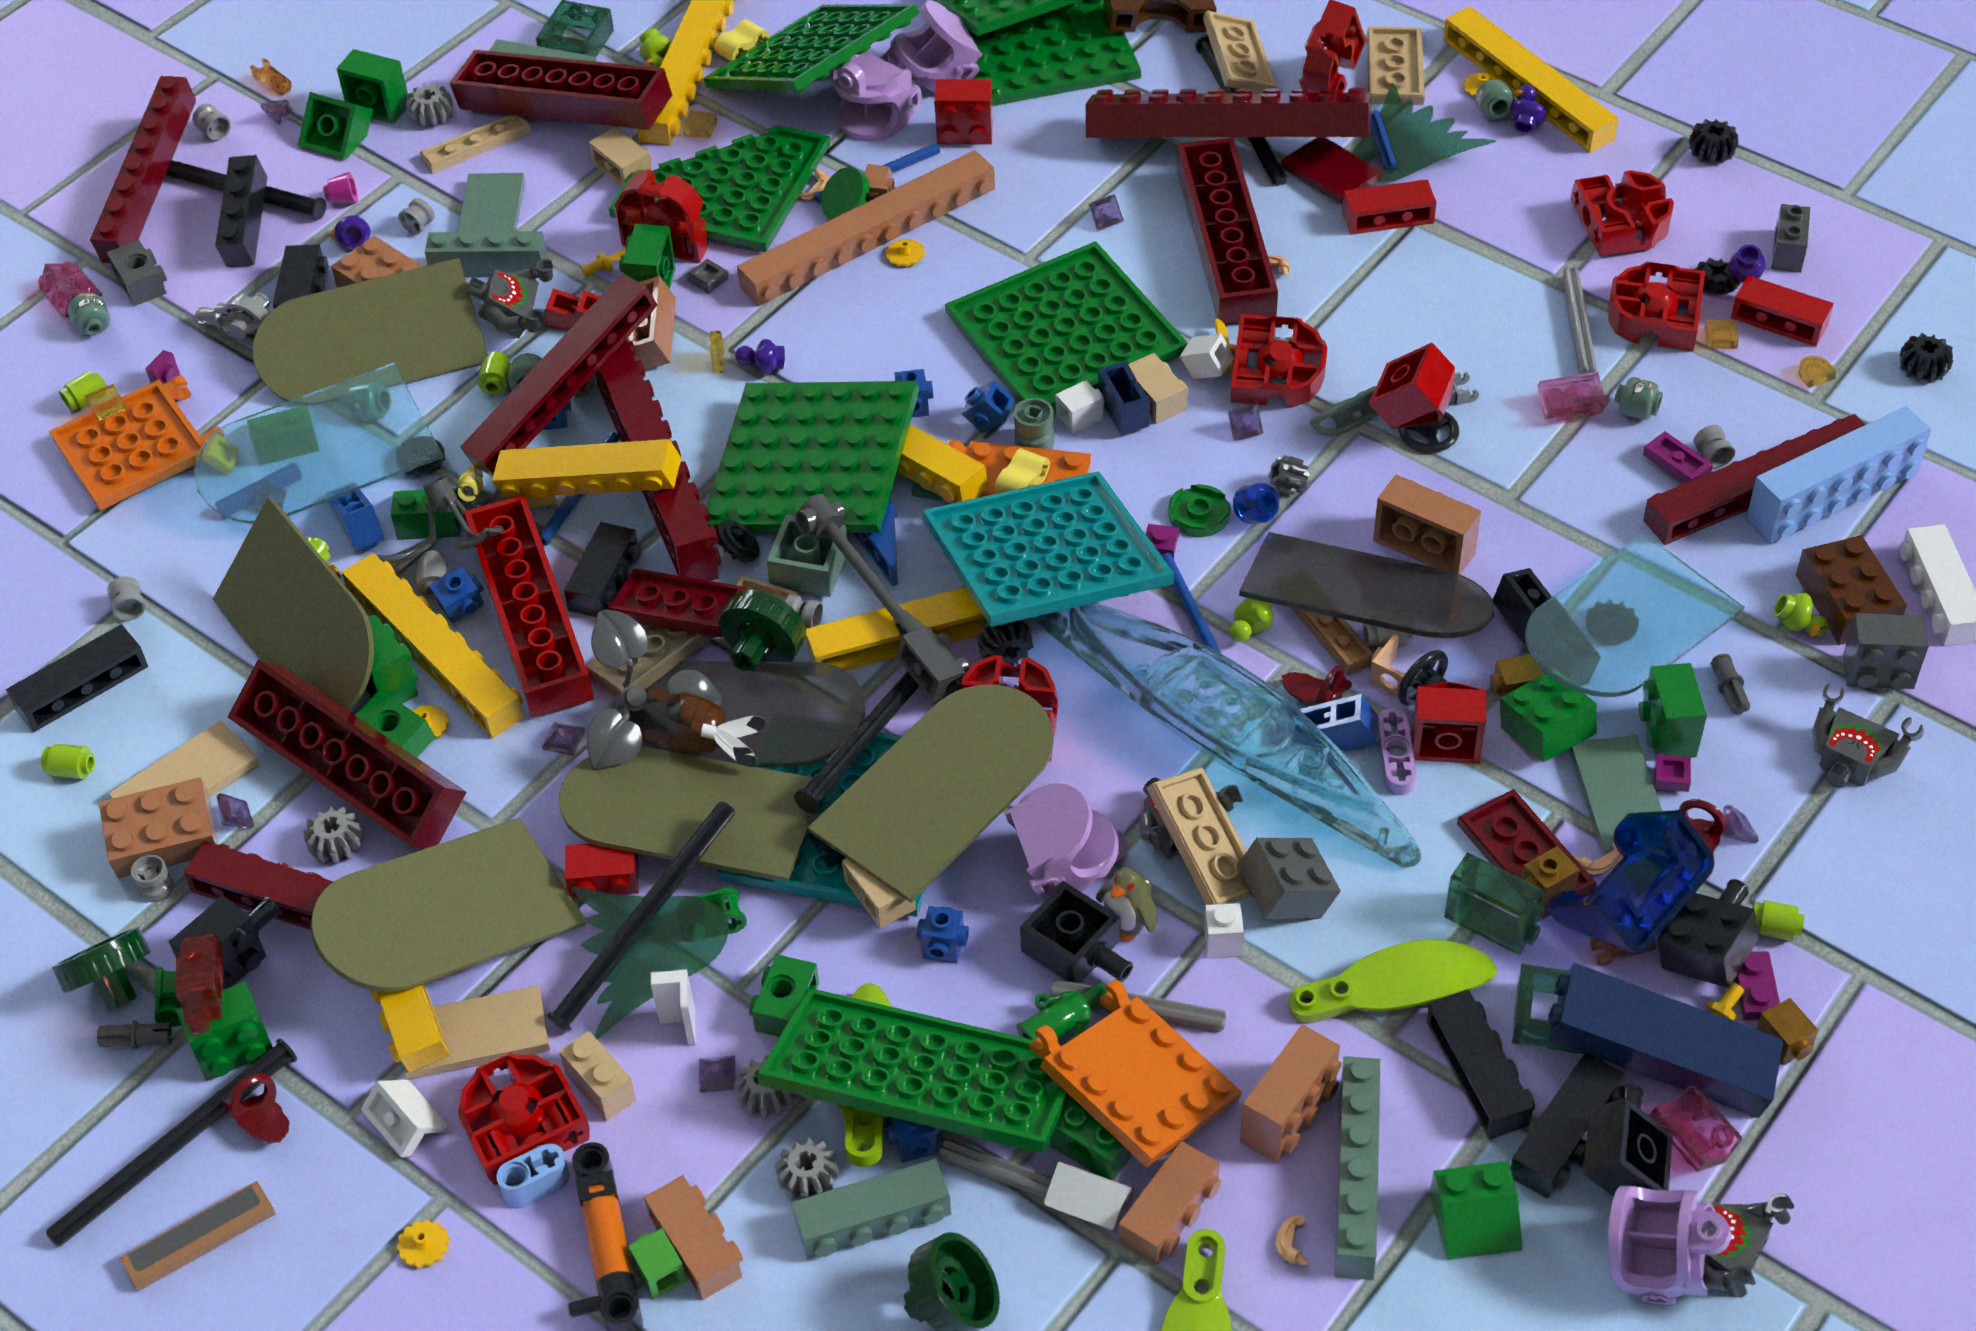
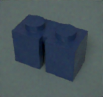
M1124 361L1098 369V390L1102 393L1105 401L1104 406L1120 434L1123 435L1149 427L1150 401L1140 384L1136 383V377L1127 362Z

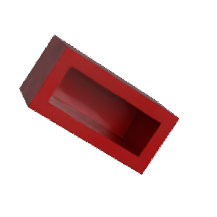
M591 843L565 845V882L571 898L589 899L599 896H624L639 893L638 854L605 848Z

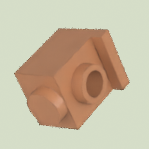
M867 165L864 174L868 178L870 190L869 194L866 193L864 200L869 202L895 188V180L891 178L890 166Z

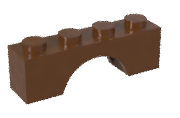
M1104 0L1102 14L1109 32H1135L1136 27L1141 22L1150 19L1168 20L1178 24L1186 32L1206 31L1203 21L1205 12H1216L1217 8L1213 0Z

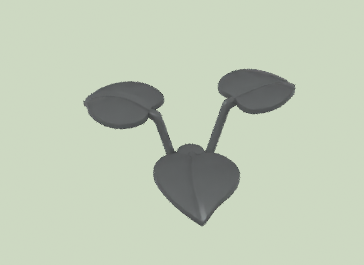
M444 476L423 486L430 501L425 504L428 511L429 536L424 541L392 555H378V558L382 562L386 560L390 564H397L412 559L430 548L436 541L435 509H437L439 514L451 510L468 537L453 546L455 551L474 547L485 539L495 537L503 532L504 529L502 526H494L490 528L485 527L478 534L471 532L465 522L464 511H467V509L457 499L447 477ZM497 488L496 492L478 507L506 500V497Z
M601 610L598 612L591 637L592 651L601 664L617 668L626 662L627 670L625 681L622 683L624 689L617 694L615 700L621 714L611 708L605 709L593 718L589 726L587 750L593 769L624 764L636 757L642 747V733L638 725L628 721L630 714L641 710L647 703L650 704L658 701L653 696H647L646 691L641 686L631 684L634 667L632 659L643 656L647 651L645 631L630 616L613 610ZM696 670L679 671L668 681L667 689L669 694L689 692L711 700L718 706L722 704V697L711 681ZM668 702L666 708L668 717L676 723L683 724L680 717L679 703Z

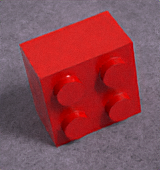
M936 79L934 105L937 144H992V79Z

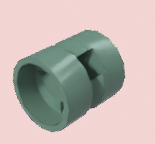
M1028 398L1020 401L1014 409L1015 445L1052 449L1054 445L1053 407L1049 402L1039 398Z

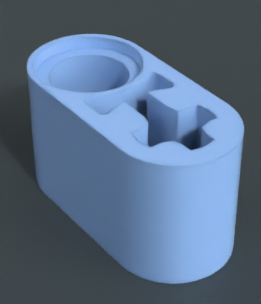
M545 1144L504 1163L498 1169L496 1178L504 1202L512 1208H523L563 1189L569 1182L570 1172L563 1150L555 1144ZM516 1182H522L518 1186L511 1187Z

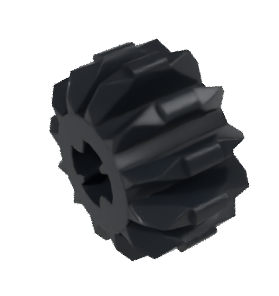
M1717 118L1714 121L1704 119L1703 123H1696L1689 138V148L1692 150V156L1699 157L1700 162L1707 160L1710 164L1714 161L1723 164L1725 159H1732L1739 142L1736 127L1728 126V121L1718 122Z
M1921 333L1919 337L1910 336L1909 340L1902 346L1899 354L1900 369L1906 371L1907 377H1917L1918 382L1921 379H1926L1929 383H1932L1934 379L1942 380L1952 367L1953 347L1946 345V339H1937L1935 334L1931 337L1926 336L1924 333Z
M1023 620L993 627L984 625L982 626V633L976 636L980 649L979 652L983 659L999 655L1003 657L1004 663L1018 664V660L1022 657H1029L1028 650L1034 647L1032 632Z

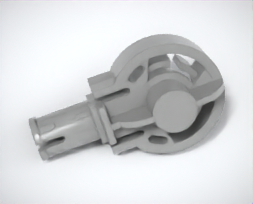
M259 292L254 293L252 298L245 295H234L228 302L220 301L214 308L199 307L195 313V320L199 321L197 324L200 326H217L220 331L231 334L237 339L254 342L260 324L269 314L266 308L270 306V301H267V296Z

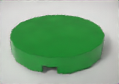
M845 167L831 176L824 187L821 198L822 211L828 219L832 220L867 203L864 199L866 193L869 194L870 186L866 175L858 169Z
M1195 484L1191 485L1190 489L1183 491V488L1173 494L1168 505V517L1173 527H1179V532L1187 536H1212L1222 531L1228 524L1231 506L1221 490L1209 485Z

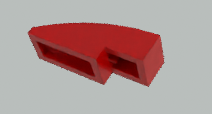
M553 288L541 324L569 331L601 296L583 290L581 297Z

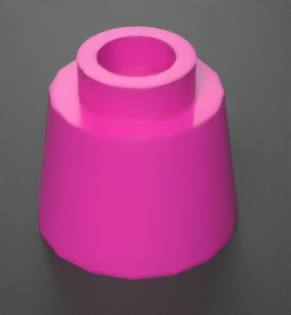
M350 172L328 179L327 184L323 185L326 200L332 201L333 204L358 202L357 187Z

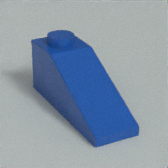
M355 483L326 494L349 543L355 550H370L376 547L379 541L385 540L373 505Z
M889 500L880 533L853 534L893 587L898 584L895 528L897 511L894 504Z
M1361 693L1271 716L1269 744L1274 747L1344 751L1377 743L1379 717Z

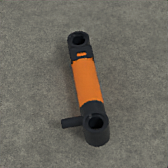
M588 1142L575 1150L572 1156V1164L576 1174V1186L582 1208L598 1295L569 1302V1314L571 1317H577L600 1311L606 1331H641L643 1317L640 1310L611 1159L607 1148L602 1144ZM597 1165L599 1166V1167L596 1168V1169L587 1170L589 1167L597 1166ZM621 1312L629 1313L623 1318H614Z

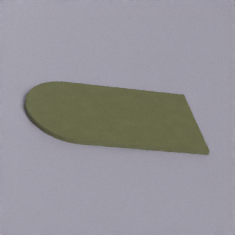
M456 258L298 297L281 304L265 317L256 332L253 343V366L256 368L265 386L281 399L297 405L321 406L345 400L350 388L356 384L376 382L385 389L480 366L488 353L471 296L466 294L468 282H466L460 259Z
M267 498L215 593L213 600L260 660L283 665L350 711L361 698L372 671L374 640L370 621L361 604L275 500Z
M987 684L970 686L955 691L932 707L808 827V831L912 903L1044 770L1053 751L1054 738L1051 721L1046 711L1036 700L1024 692L1011 687Z
M644 746L641 747L639 753L632 760L624 764L601 769H593L590 759L587 757L568 773L561 784L559 792V807L562 819L566 826L582 840L605 848L674 860L719 802L724 801L735 810V815L696 865L787 883L809 832L807 818L815 815L817 810L814 813L803 811L794 800L796 791L804 789L813 777L758 767H747L737 763Z
M519 817L339 878L330 884L318 898L311 918V934L317 953L336 974L363 988L392 992L418 987L583 927L587 921Z

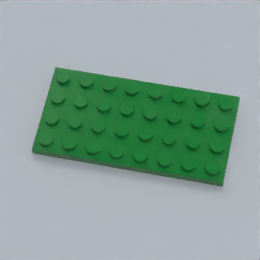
M808 988L758 1072V1085L1042 1154L1045 1152L1069 1098V1094L1040 1068L1044 1059L1030 1049L1029 1044L1034 1041L1032 1039L813 988Z

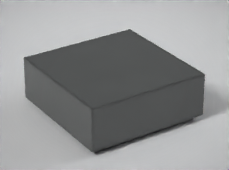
M709 259L703 261L687 274L688 282L707 293H711L729 279L728 270Z

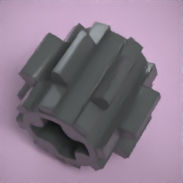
M1286 455L1283 458H1276V461L1271 465L1268 478H1270L1269 483L1275 485V491L1294 495L1295 492H1302V489L1307 485L1310 475L1308 466L1303 465L1304 460Z

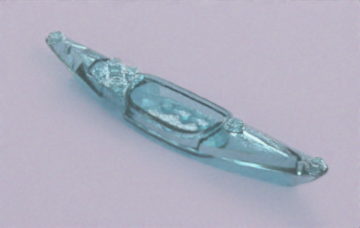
M1100 603L1086 604L1033 618L1051 636L1117 689L1148 711L1159 723L1214 761L1241 776L1247 777L1288 803L1400 867H1413L1421 860V849L1410 832L1330 738L1291 701L1263 679L1234 660L1167 627Z

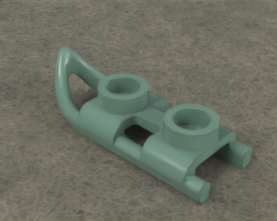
M1376 386L1361 391L1352 398L1336 403L1332 408L1310 421V425L1319 432L1333 435L1347 431L1377 416L1376 411L1369 405ZM1360 410L1362 416L1353 419L1352 414ZM1331 416L1335 420L1337 428H1324L1319 425V422Z

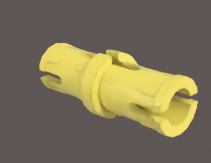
M475 466L467 467L466 471L459 477L458 495L463 501L474 500L475 496L482 490L483 472Z

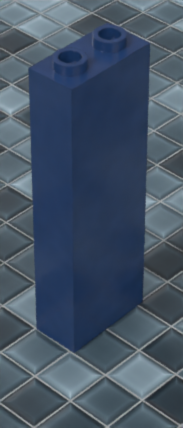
M1573 963L1566 975L1562 973L1559 975L1554 987V994L1558 995L1557 1003L1552 1005L1547 1019V1024L1552 1025L1549 1036L1550 1041L1758 1118L1773 1102L1783 1039L1577 963Z

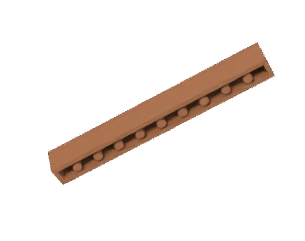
M973 150L738 265L739 286L757 306L773 300L994 190V167L976 150Z

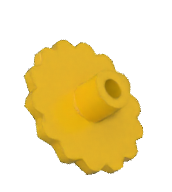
M1476 72L1465 78L1463 87L1470 97H1475L1478 88L1484 82L1500 79L1487 72Z
M914 239L896 240L893 244L888 245V249L885 251L886 259L898 267L916 265L925 256L924 246L919 241H914Z
M432 704L427 706L421 705L417 709L411 710L427 721L436 738H440L442 733L447 731L449 719L447 718L446 711H442L440 706L434 707Z
M424 1220L421 1223L416 1221L412 1226L404 1228V1233L398 1237L399 1243L396 1248L400 1252L399 1257L401 1260L406 1261L408 1266L415 1265L420 1269L424 1266L431 1267L435 1262L441 1261L443 1255L448 1252L447 1245L450 1240L446 1229L440 1227L438 1222L431 1223L430 1220Z

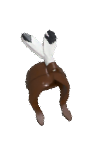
M658 688L648 690V693L658 701L679 703L680 717L684 725L678 729L673 738L656 730L649 729L641 731L643 739L662 742L673 752L690 755L710 754L720 746L741 765L747 767H755L757 765L754 752L737 737L759 732L766 725L767 721L765 718L746 716L726 722L723 709L704 697L702 698L689 692L669 694Z

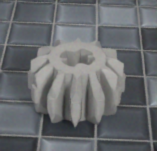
M435 83L431 86L424 84L421 88H413V92L407 94V114L415 125L422 124L424 128L429 125L436 127V124H444L447 118L452 117V97L444 86L437 87Z
M330 806L326 813L317 811V819H308L307 829L304 830V840L309 853L313 857H318L323 864L330 859L338 864L339 859L342 857L351 860V851H359L360 841L364 839V832L355 813H349L345 807L335 811Z
M767 1055L759 1063L751 1058L749 1062L750 1068L740 1067L738 1072L739 1079H736L734 1083L735 1093L738 1094L737 1101L741 1108L747 1107V1112L751 1117L760 1111L765 1120L769 1112L774 1111L781 1116L782 1106L792 1107L793 1095H795L794 1093L758 1085V1072L767 1059Z
M808 1137L805 1145H800L794 1140L792 1150L782 1149L780 1153L781 1160L776 1162L775 1169L778 1175L779 1187L781 1190H787V1195L791 1200L799 1195L803 1199L823 1193L822 1190H833L835 1187L834 1180L838 1179L839 1167L836 1165L837 1156L833 1150L828 1151L824 1141L814 1146L813 1140Z

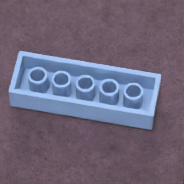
M1904 406L1757 476L1746 521L1771 544L1781 538L1786 539L1790 537L1794 532L1806 526H1813L1819 520L1831 514H1838L1844 508L1856 502H1863L1870 495L1881 490L1885 491L1903 479L1914 477L1921 468L1920 464L1928 446L1927 442L1931 428L1907 406Z

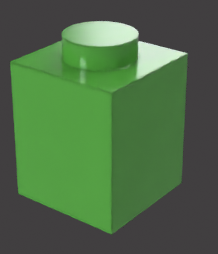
M662 1228L653 1233H645L638 1237L634 1243L628 1245L632 1263L652 1299L687 1282L683 1264Z

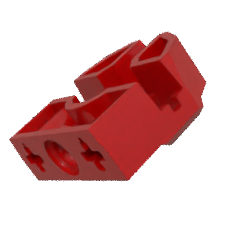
M1329 0L1320 21L1313 26L1304 46L1307 56L1303 67V77L1298 80L1301 88L1309 89V93H1320V89L1335 88L1337 93H1344L1347 82L1345 76L1338 73V68L1343 67L1354 70L1366 43L1356 8Z
M647 169L634 173L614 205L621 245L626 246L627 236L632 235L635 224L669 226L674 257L700 263L708 247L705 218L699 217L703 206L702 199L692 185L678 176L669 175L663 183H656L655 173L652 170Z
M1633 170L1624 171L1621 183H1616L1615 187L1608 174L1577 179L1574 181L1570 199L1599 256L1651 249L1668 235L1674 201L1672 198L1666 199L1664 183L1649 173ZM1601 208H1604L1606 220H1602ZM1636 231H1641L1644 237L1642 242H1640L1639 238L1635 239Z
M1645 262L1640 266L1627 268L1619 276H1615L1612 281L1608 304V320L1617 335L1632 343H1639L1641 333H1647L1649 329L1654 330V335H1658L1657 346L1693 351L1698 332L1706 271L1680 268L1675 265ZM1656 272H1660L1662 277L1667 278L1666 284L1649 282L1650 275L1656 276ZM1646 299L1649 301L1648 305L1645 304ZM1678 303L1688 304L1686 316L1677 315ZM1650 314H1655L1656 318L1650 317Z
M1241 314L1231 381V402L1267 405L1268 397L1273 398V395H1279L1280 399H1285V407L1293 408L1310 402L1321 389L1325 377L1328 348L1319 332L1297 317ZM1288 325V329H1293L1292 341L1283 338L1275 339L1276 328ZM1249 352L1259 353L1256 360V369L1247 368ZM1268 359L1274 362L1272 368L1265 363ZM1276 376H1282L1281 380H1287V384L1270 383V379L1275 380Z
M993 655L975 662L962 677L960 689L987 684L1007 686V684H1002L1003 676L1019 678V686L1014 685V689L1031 696L1042 707L1052 708V710H1044L1051 721L1053 738L1055 737L1059 708L1058 696L1054 682L1044 666L1031 658L1022 657L1021 664L1013 667L1010 666V663H1004L1002 656Z
M504 1054L476 1068L474 1075L462 1089L458 1117L488 1179L494 1185L498 1184L496 1175L500 1166L520 1155L545 1144H555L565 1152L589 1140L590 1127L588 1120L560 1067L537 1055ZM497 1068H500L501 1071L507 1069L512 1083L505 1084L496 1091L489 1077L494 1075L493 1071ZM529 1102L537 1104L532 1114L526 1109ZM569 1132L572 1133L574 1140L570 1139Z

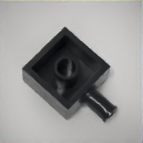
M1731 879L1728 881L1719 899L1688 891L1657 939L1662 969L1729 988L1759 939L1755 909L1741 905L1749 894L1748 886L1740 880Z
M1065 881L1020 926L1021 951L1066 981L1081 983L1094 968L1099 967L1118 981L1124 982L1133 969L1131 961L1112 951L1120 941V917Z
M222 895L168 942L181 971L187 972L188 969H194L192 986L208 997L234 986L249 971L256 969L261 961L267 957L259 938V931L272 919L281 914V910L273 900L270 901V898L266 896L263 901L247 914Z
M1625 1084V1087L1620 1086L1619 1100L1589 1110L1583 1174L1613 1197L1619 1186L1669 1191L1673 1134L1641 1110L1643 1089L1633 1084Z

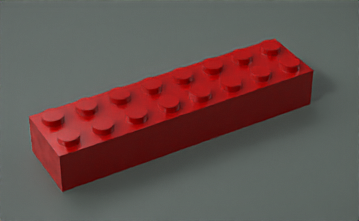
M525 494L464 511L466 523L471 532L475 534L483 531L485 527L502 526L504 529L503 532L495 537L485 539L482 543L474 546V550L531 718L594 700L587 667Z

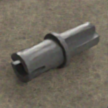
M1729 654L1715 656L1710 664L1719 682L1717 685L1719 692L1724 693L1734 714L1741 715L1750 709V703L1742 687L1744 680L1736 672Z
M137 1020L127 1025H102L97 1030V1043L101 1047L132 1046L133 1049H138L140 1045H171L172 1039L169 1036H172V1026L170 1022L139 1024Z

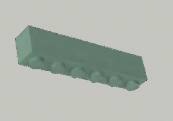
M1343 1056L1340 1085L1335 1277L1371 1280L1374 1278L1377 1257L1380 1108L1379 1058Z

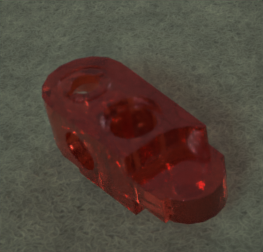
M217 933L185 938L180 945V957L176 958V996L183 1010L185 1024H189L192 1034L209 1032L211 1020L222 1019L224 961L222 946Z

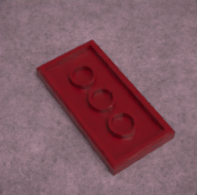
M634 568L606 610L624 613L640 624L722 638L723 636L719 629L721 614L734 594L748 589L743 586Z
M1514 789L1458 817L1457 825L1539 921L1596 892L1598 884ZM1558 846L1580 869L1576 890L1542 909L1533 899H1529L1521 888L1524 864Z

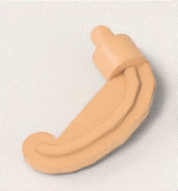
M814 170L815 178L818 182L808 193L802 192L799 198L801 200H812L815 193L824 190L829 177L823 170Z
M1268 255L1270 265L1278 266L1279 272L1284 276L1287 275L1290 271L1288 260L1281 256Z
M1616 840L1613 842L1614 850L1595 861H1591L1585 856L1580 858L1577 855H1573V857L1589 875L1596 876L1613 869L1622 859L1625 848L1620 840Z
M1300 1215L1287 1218L1280 1227L1276 1238L1278 1254L1293 1265L1297 1263L1307 1265L1308 1260L1301 1256L1302 1252L1292 1247L1296 1226L1301 1227L1305 1223L1304 1217Z

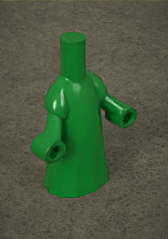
M1097 982L1082 994L1076 991H1065L1059 996L1038 994L1035 998V1006L1040 1012L1016 1025L1017 1031L1021 1037L1035 1040L1038 1038L1034 1034L1035 1031L1044 1025H1048L1054 1030L1058 1041H1060L1074 1028V1035L1070 1037V1040L1085 1031V1026L1088 1025L1091 1017V1005L1107 993V990L1101 982Z

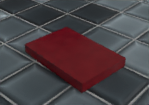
M1326 137L1314 138L1281 160L1284 170L1343 205L1344 190L1370 187L1382 179L1381 170Z

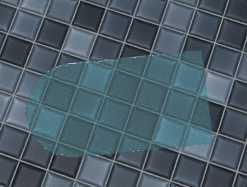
M391 363L226 424L215 431L204 442L197 455L194 472L198 488L197 492L212 510L230 520L253 524L267 498H273L285 514L291 516L441 459L443 455L409 392L407 384H405L395 363Z
M1644 533L1536 608L1526 625L1525 640L1527 648L1538 666L1557 682L1584 694L1599 697H1617L1630 694L1641 688L1644 680H1648L1651 666L1673 664L1743 612L1745 607Z

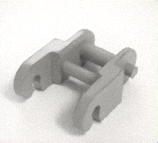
M1460 372L1455 373L1454 391H1452L1449 404H1465L1473 402L1479 397L1477 389L1473 390L1471 395L1469 389L1458 390L1457 388L1458 385H1463L1469 381L1470 375L1468 372L1463 373V378Z

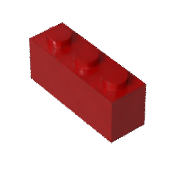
M1428 179L1344 190L1342 213L1350 235L1433 224L1437 201Z
M1747 275L1735 296L1731 319L1817 347L1829 324L1834 303Z

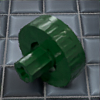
M742 590L734 594L719 620L720 632L729 646L733 648L729 658L734 662V666L743 671H754L757 664L773 668L789 665L800 650L807 634L803 620L791 606L778 597L759 590Z
M139 926L68 957L52 966V970L64 993L95 981L108 1010L111 1011L137 998L123 967L141 959L151 951Z
M947 1232L914 1250L908 1263L910 1289L903 1295L905 1299L904 1308L911 1319H917L920 1323L926 1320L935 1331H980L994 1322L1000 1305L997 1280L987 1258L971 1240L961 1234Z

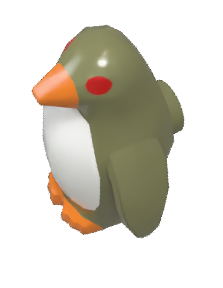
M1122 867L1117 870L1113 878L1101 886L1096 894V899L1099 903L1104 901L1105 908L1120 917V940L1130 942L1141 933L1144 926L1149 932L1155 931L1157 927V909L1152 900V886L1150 882L1128 867Z

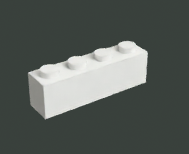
M1946 525L1908 528L1904 542L1900 544V556L1903 561H1906L1910 569V578L1913 585L1918 587L1921 594V604L1929 612L1934 633L1939 635L1943 646L1976 643V590Z

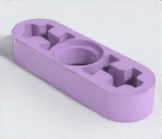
M1396 708L1385 709L1378 716V741L1384 782L1389 792L1395 795H1406L1415 788L1417 775L1409 721L1403 711ZM1390 723H1394L1395 727H1397V732L1394 735H1391ZM1391 747H1400L1406 753L1402 756H1393L1387 750ZM1397 768H1402V778L1405 781H1399V778L1396 776Z

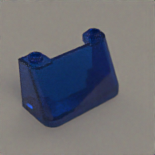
M1681 810L1628 813L1617 825L1613 836L1614 844L1623 858L1585 901L1573 891H1561L1556 894L1545 906L1554 920L1560 925L1626 952H1642L1647 949L1714 870L1715 861L1711 849Z

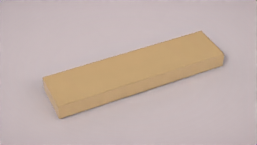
M507 115L420 151V156L434 174L532 133L531 126L522 116Z

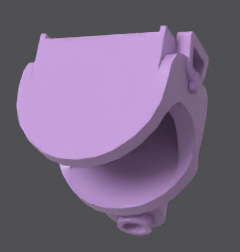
M927 0L921 7L922 15L927 22L916 31L897 34L890 42L891 47L880 57L903 70L909 69L912 77L935 93L936 79H973L980 70L975 62L982 56V53L978 50L960 17L948 11L943 5Z
M869 52L855 54L850 58V62L844 64L837 71L834 70L833 73L834 88L842 97L837 108L838 126L843 133L857 140L876 141L886 139L901 131L909 122L910 117L914 115V110L922 105L921 87L915 84L912 86L911 71L909 69L903 70Z
M1060 783L1043 785L1026 794L1019 801L1018 805L1006 811L1007 821L1017 831L1029 864L1026 870L1034 878L1029 881L1032 890L1043 900H1046L1064 881L1082 892L1093 884L1096 879L1107 876L1115 863L1126 858L1125 850L1129 849V845L1121 831L1118 830L1116 832L1111 822L1101 813L1092 810L1086 797L1070 785Z
M1619 1186L1611 1206L1608 1232L1609 1265L1615 1286L1626 1293L1640 1295L1641 1302L1675 1306L1676 1297L1707 1296L1708 1289L1703 1282L1705 1254L1716 1255L1728 1247L1731 1240V1230L1722 1215L1715 1212L1711 1203L1697 1202V1190L1665 1191L1634 1186ZM1708 1229H1717L1714 1235L1707 1236Z

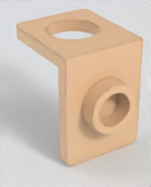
M1393 635L1383 648L1378 647L1372 656L1370 683L1398 697V688L1405 673L1389 666L1396 658L1399 637ZM1383 674L1391 675L1398 685L1389 684L1384 679Z

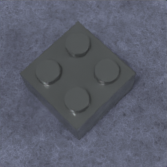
M1855 613L1843 652L1846 685L1863 688L1914 689L1929 647L1924 616Z
M1256 838L1237 865L1265 919L1322 918L1341 892L1312 838Z

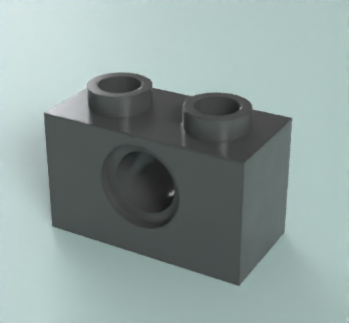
M1789 204L1780 205L1774 233L1771 269L1801 272L1808 246L1811 207Z
M140 240L107 252L113 272L134 306L167 294L163 282L167 281L161 265L155 266L157 262L151 249L145 250Z

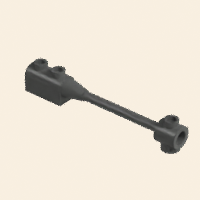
M817 494L807 499L796 513L798 529L803 535L814 533L819 539L830 537L891 614L902 637L896 657L931 702L943 699L949 694L960 690L962 677L970 669L967 660L963 656L954 658L950 653L951 642L946 634L942 633L936 636L930 627H926L909 612L903 610L841 532L840 528L845 517V510L841 502L835 501L830 503L823 494Z

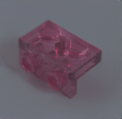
M64 262L63 264L45 263L43 273L39 277V289L63 318H69L67 306L76 295L86 292L102 297V293L77 264L72 262Z
M1599 372L1543 380L1537 384L1545 419L1555 418L1556 421H1563L1572 418L1575 414L1585 413V416H1594L1602 413L1611 401L1609 394L1604 395Z
M1696 1085L1688 1086L1678 1100L1656 1106L1649 1114L1650 1117L1673 1134L1672 1145L1696 1172L1725 1163L1742 1141V1136Z

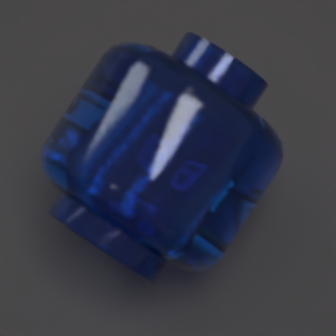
M1267 483L1246 484L1235 492L1233 498L1235 515L1246 524L1269 522L1277 515L1280 500L1278 493Z

